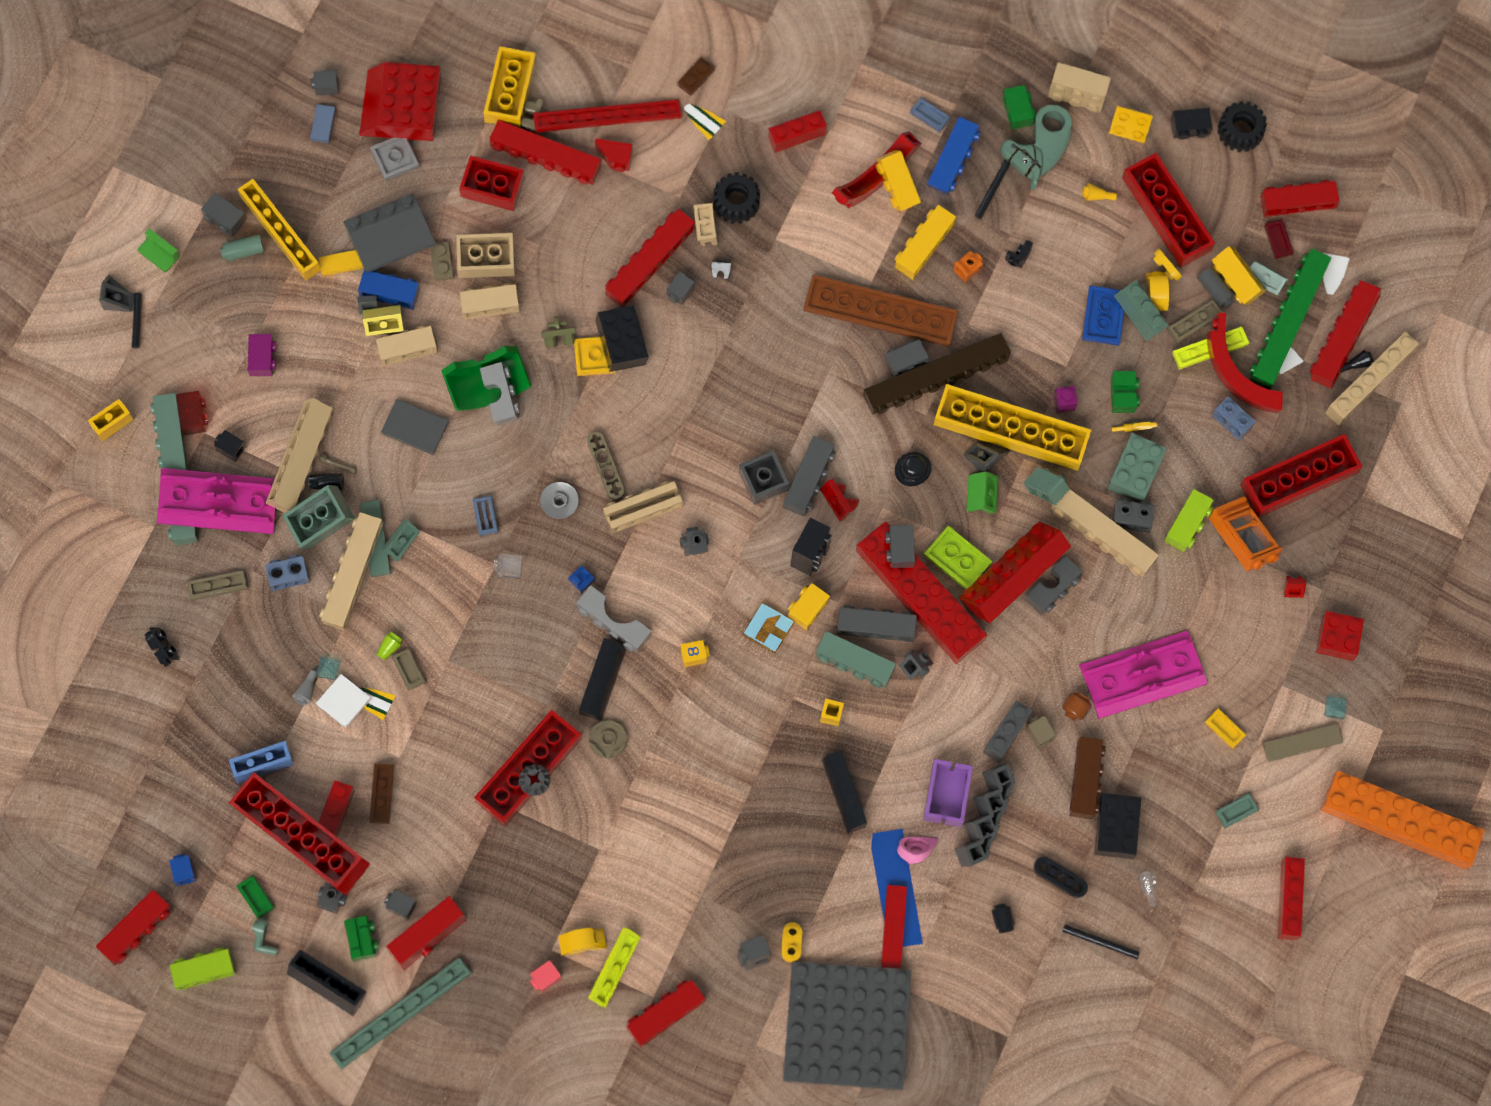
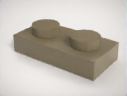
M448 242L435 243V246L430 247L435 282L454 279Z

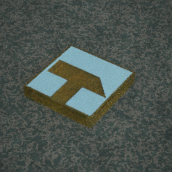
M761 602L742 636L776 654L795 621Z

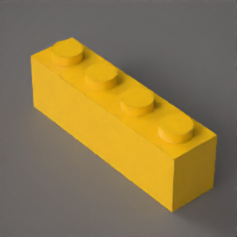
M940 205L935 210L931 209L926 216V222L924 224L920 223L915 231L917 234L914 238L910 237L905 244V250L903 252L899 251L894 259L896 261L895 268L912 280H914L955 225L957 217Z

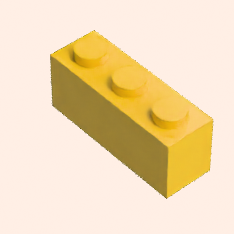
M894 150L876 158L878 163L876 168L884 178L883 186L890 193L891 198L889 200L893 209L903 211L921 203L901 151Z
M1228 246L1212 259L1215 264L1213 265L1214 269L1218 274L1224 276V283L1229 289L1235 291V298L1239 303L1250 305L1266 292L1235 247Z

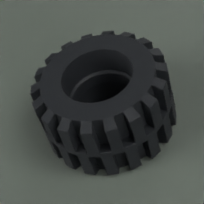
M1239 101L1238 105L1235 102L1232 103L1231 107L1228 106L1225 109L1218 124L1219 139L1224 141L1223 145L1225 147L1230 146L1232 151L1237 149V152H1242V150L1248 152L1250 148L1253 150L1260 144L1266 131L1267 123L1265 122L1266 116H1262V109L1258 110L1256 104L1252 106L1250 105L1251 102L1247 101L1244 104L1243 101ZM1233 122H1246L1252 131L1247 133L1240 132L1235 129Z
M735 172L733 176L729 173L727 178L724 176L720 178V182H717L716 188H714L713 196L714 209L718 211L717 215L719 217L723 216V220L726 222L731 220V224H734L735 221H738V224H742L743 220L748 222L750 216L753 218L756 212H758L760 205V189H758L757 182L753 183L751 176L747 178V174L743 173L741 176L739 172ZM740 192L747 197V200L742 204L736 205L730 203L726 197L730 193Z

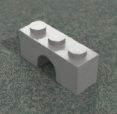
M500 362L480 368L484 386L488 390L493 388L501 389L500 399L495 403L489 404L494 423L498 426L518 420L520 408L513 398L516 393L513 384L510 385L509 382L511 377L509 367H505Z

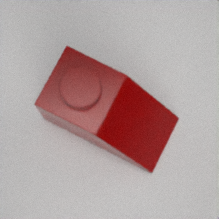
M596 138V150L611 169L617 172L630 170L633 144Z

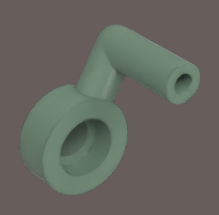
M259 918L258 921L254 922L252 930L256 937L254 950L277 955V947L263 945L268 928V919Z

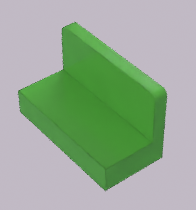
M149 228L144 233L146 240L137 250L166 273L180 258L179 252Z
M987 471L969 475L967 511L982 510L990 514L996 513L998 476Z

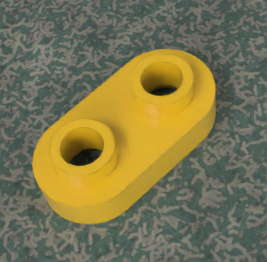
M1160 249L1154 252V261L1159 267L1164 265L1167 269L1164 273L1168 275L1171 281L1173 279L1178 281L1183 277Z
M794 922L784 926L781 948L782 958L786 962L792 963V961L796 962L799 960L802 949V928ZM789 930H796V934L790 935ZM794 949L795 954L789 955L788 950Z

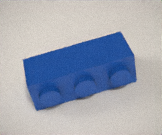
M364 270L358 288L359 296L376 295L379 302L400 305V307L412 310L415 308L420 291L419 283L414 279L406 278L405 280L394 274L384 275L380 274L377 270L368 273Z

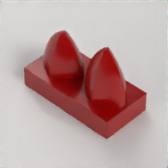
M834 479L828 480L820 489L839 521L846 519L858 506V499L844 497L846 485L837 483Z

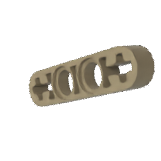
M597 431L591 432L588 435L587 443L606 493L612 501H619L624 497V487L604 436ZM593 437L601 439L599 440L600 449L598 450L596 444L592 442ZM604 453L608 456V459L605 462H599L597 456ZM605 471H613L614 477L606 479L604 477ZM614 482L616 489L621 490L618 496L612 493L613 487L611 484Z

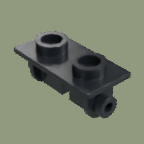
M150 627V631L145 634V640L151 650L159 648L154 654L160 664L167 667L171 664L170 660H179L175 647L166 639V633L160 628Z

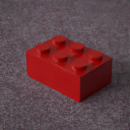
M470 155L459 187L460 197L514 211L525 179L524 170Z

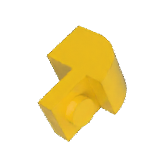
M1158 271L1146 273L1145 280L1148 287V297L1158 311H1168V275Z
M583 928L558 936L561 956L577 955L589 950H603L607 948L603 928Z

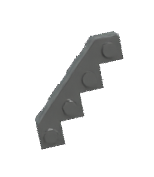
M1009 764L997 765L982 772L989 791L973 797L980 816L964 823L970 842L954 848L961 867L973 866L989 857L991 852L989 850L992 841L996 838L1001 816L1005 813L1010 791L1015 785V779Z

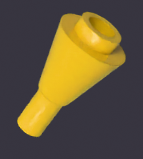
M1088 183L1087 186L1083 187L1082 197H1084L1085 201L1104 199L1116 201L1117 193L1106 192Z

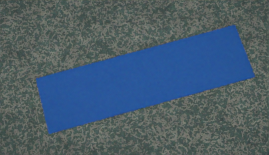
M903 829L872 833L871 850L883 919L885 917L887 885L907 887L903 947L923 944L909 863L902 859L897 852L899 842L904 838Z

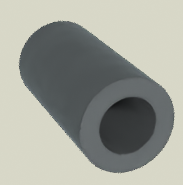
M1212 267L1207 268L1197 277L1219 307L1224 306L1227 308L1234 302L1233 298L1235 295Z

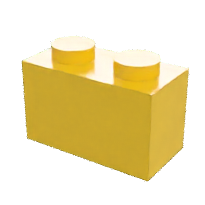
M118 399L87 421L103 442L132 422L133 418L121 400Z
M813 583L809 587L805 586L799 594L801 596L797 602L793 601L788 608V611H790L788 618L806 631L830 600V596Z

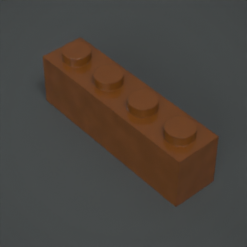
M1080 736L1077 741L1069 812L1071 817L1093 819L1095 814L1099 812V803L1096 802L1097 795L1101 793V784L1098 781L1099 776L1103 774V765L1100 762L1101 757L1105 756L1106 746H1102V739Z

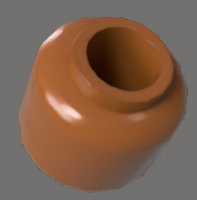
M1078 691L1070 693L1062 705V708L1066 711L1065 716L1073 721L1076 718L1084 719L1091 708L1090 699Z

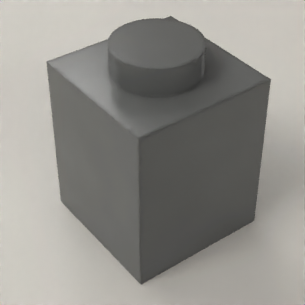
M336 70L314 71V78H311V88L315 89L316 96L339 94Z
M679 272L667 287L668 299L673 303L683 305L695 289V281Z
M394 889L392 894L389 893L384 904H386L385 908L387 911L408 920L417 902L415 899Z

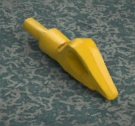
M1157 423L1124 424V426L1112 427V432L1151 429L1157 427Z

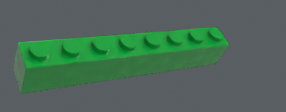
M1312 248L1309 254H1304L1300 262L1304 265L1301 270L1297 269L1293 277L1296 282L1294 286L1290 284L1286 295L1289 297L1287 301H1282L1279 308L1281 314L1279 317L1275 316L1271 325L1274 329L1272 333L1268 332L1264 340L1267 343L1265 349H1260L1256 357L1259 359L1257 365L1253 364L1249 372L1252 375L1251 382L1271 390L1332 257Z

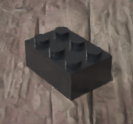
M635 306L598 312L595 322L609 372L646 365L648 353Z
M810 517L792 550L790 566L809 576L812 575L813 571L817 572L821 565V556H826L830 548L831 527Z
M1109 793L1101 794L1099 797L1094 855L1125 859L1135 858L1137 855L1141 797Z

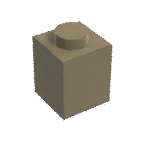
M1036 716L1028 721L1029 724L1026 730L1037 749L1055 740L1057 735L1045 716L1041 718Z

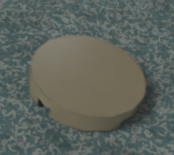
M602 720L595 724L590 731V748L601 758H616L623 753L627 746V732L617 721Z

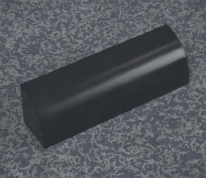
M606 638L603 639L579 708L580 715L602 721L626 652V648Z
M841 750L823 758L822 763L848 834L866 828L867 821Z
M302 950L297 952L288 965L287 975L352 1016L355 1015L365 998L367 991Z

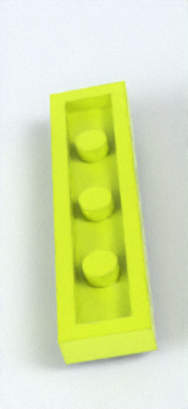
M1243 327L1225 332L1228 352L1249 345ZM1207 339L1172 352L1179 370L1210 359Z
M623 927L588 999L601 1007H607L641 938L639 935Z

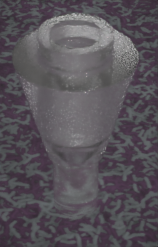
M1151 870L1141 872L1137 880L1143 892L1147 895L1149 907H1156L1157 903L1154 895L1155 874H1151Z

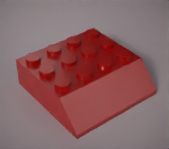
M383 62L367 71L359 136L434 141L441 83L440 66Z

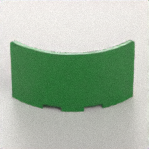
M503 346L485 355V359L475 362L474 359L452 362L441 370L456 411L487 407L489 404L495 403L500 399V388L488 390L483 383L480 368L502 362L505 367H509L511 373L509 382L510 385L513 384L516 395L531 388V382L517 346Z

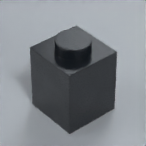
M226 430L219 434L214 441L216 451L235 463L246 448L243 440Z

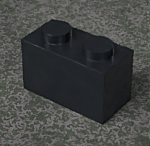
M1210 108L1173 111L1171 115L1173 138L1185 140L1190 137L1205 138L1209 136L1213 129Z

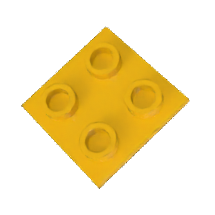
M1117 106L1109 134L1145 143L1153 115Z

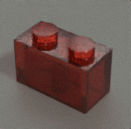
M199 390L176 394L183 435L206 432V426L209 425L207 414H204L203 410L206 407L205 396H201Z

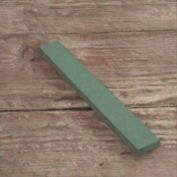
M460 957L331 1051L330 1055L340 1069H344L472 973Z

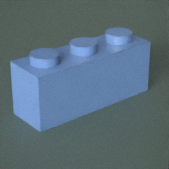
M286 741L229 759L237 784L247 781L253 772L260 777L294 765Z

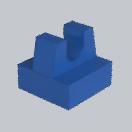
M581 565L568 577V580L582 593L595 581V578Z

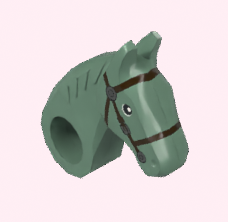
M1047 105L1040 109L1035 117L1033 124L1034 144L1021 145L1012 140H1006L1002 144L1000 154L1021 175L1030 179L1031 190H1035L1039 179L1052 170L1062 158L1070 140L1071 116L1066 109L1058 105ZM1046 119H1056L1061 123L1062 129L1057 132L1048 131L1044 128L1042 122Z

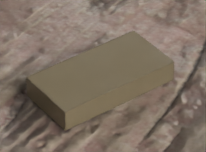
M409 648L392 655V659L408 691L426 683Z

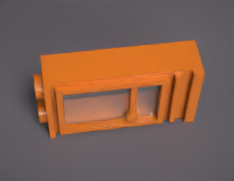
M1244 496L1216 507L1209 520L1248 572L1253 569L1258 570L1267 563H1275L1279 559L1283 548L1279 547L1246 502L1247 499Z

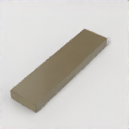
M1338 724L1264 742L1262 745L1267 761L1272 762L1341 744L1343 740Z

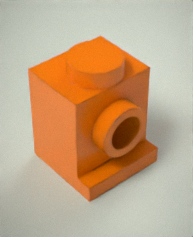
M969 251L964 257L954 263L953 271L966 283L982 269L983 259L978 253L973 254Z

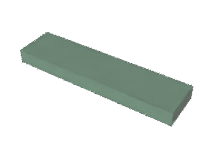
M379 500L360 503L361 513L382 519ZM383 527L369 562L371 577L391 574L388 555L382 550L386 544Z

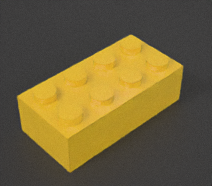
M499 46L484 109L485 122L496 124L500 120L521 128L536 66L535 53Z

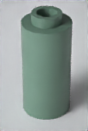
M258 234L223 243L220 251L222 258H227V262L263 253L264 249Z

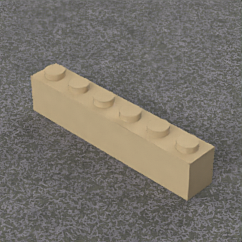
M1405 331L1328 407L1325 414L1339 426L1416 350L1419 343Z
M314 398L304 401L265 504L284 513L298 505L299 495L305 488V479L312 469L313 458L318 453V445L325 435L324 429L331 419L332 407Z
M1069 489L1067 494H1064V497H1062V500L1057 502V505H1052L1051 510L1056 517L1065 519L1069 522L1068 525L1072 529L1081 531L1087 540L1097 543L1103 552L1112 554L1118 563L1128 566L1134 575L1144 577L1159 556L1157 553Z
M361 512L358 517H355L352 528H354L353 533L348 535L346 540V552L341 554L339 560L341 566L339 571L336 570L333 576V588H329L326 599L328 602L326 607L323 606L320 612L323 624L346 630L384 524L382 519Z

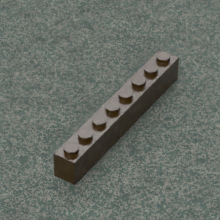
M999 333L864 389L863 396L872 415L876 413L880 415L887 412L888 408L904 405L905 401L910 399L917 400L923 396L922 394L927 392L934 393L941 386L946 384L953 385L958 379H968L975 372H985L992 365L1004 364L1008 361L1011 352L1002 333Z

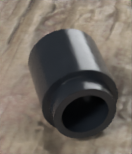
M1006 903L995 905V909L991 912L995 928L998 929L999 934L1013 931L1015 922L1011 907L1006 906Z

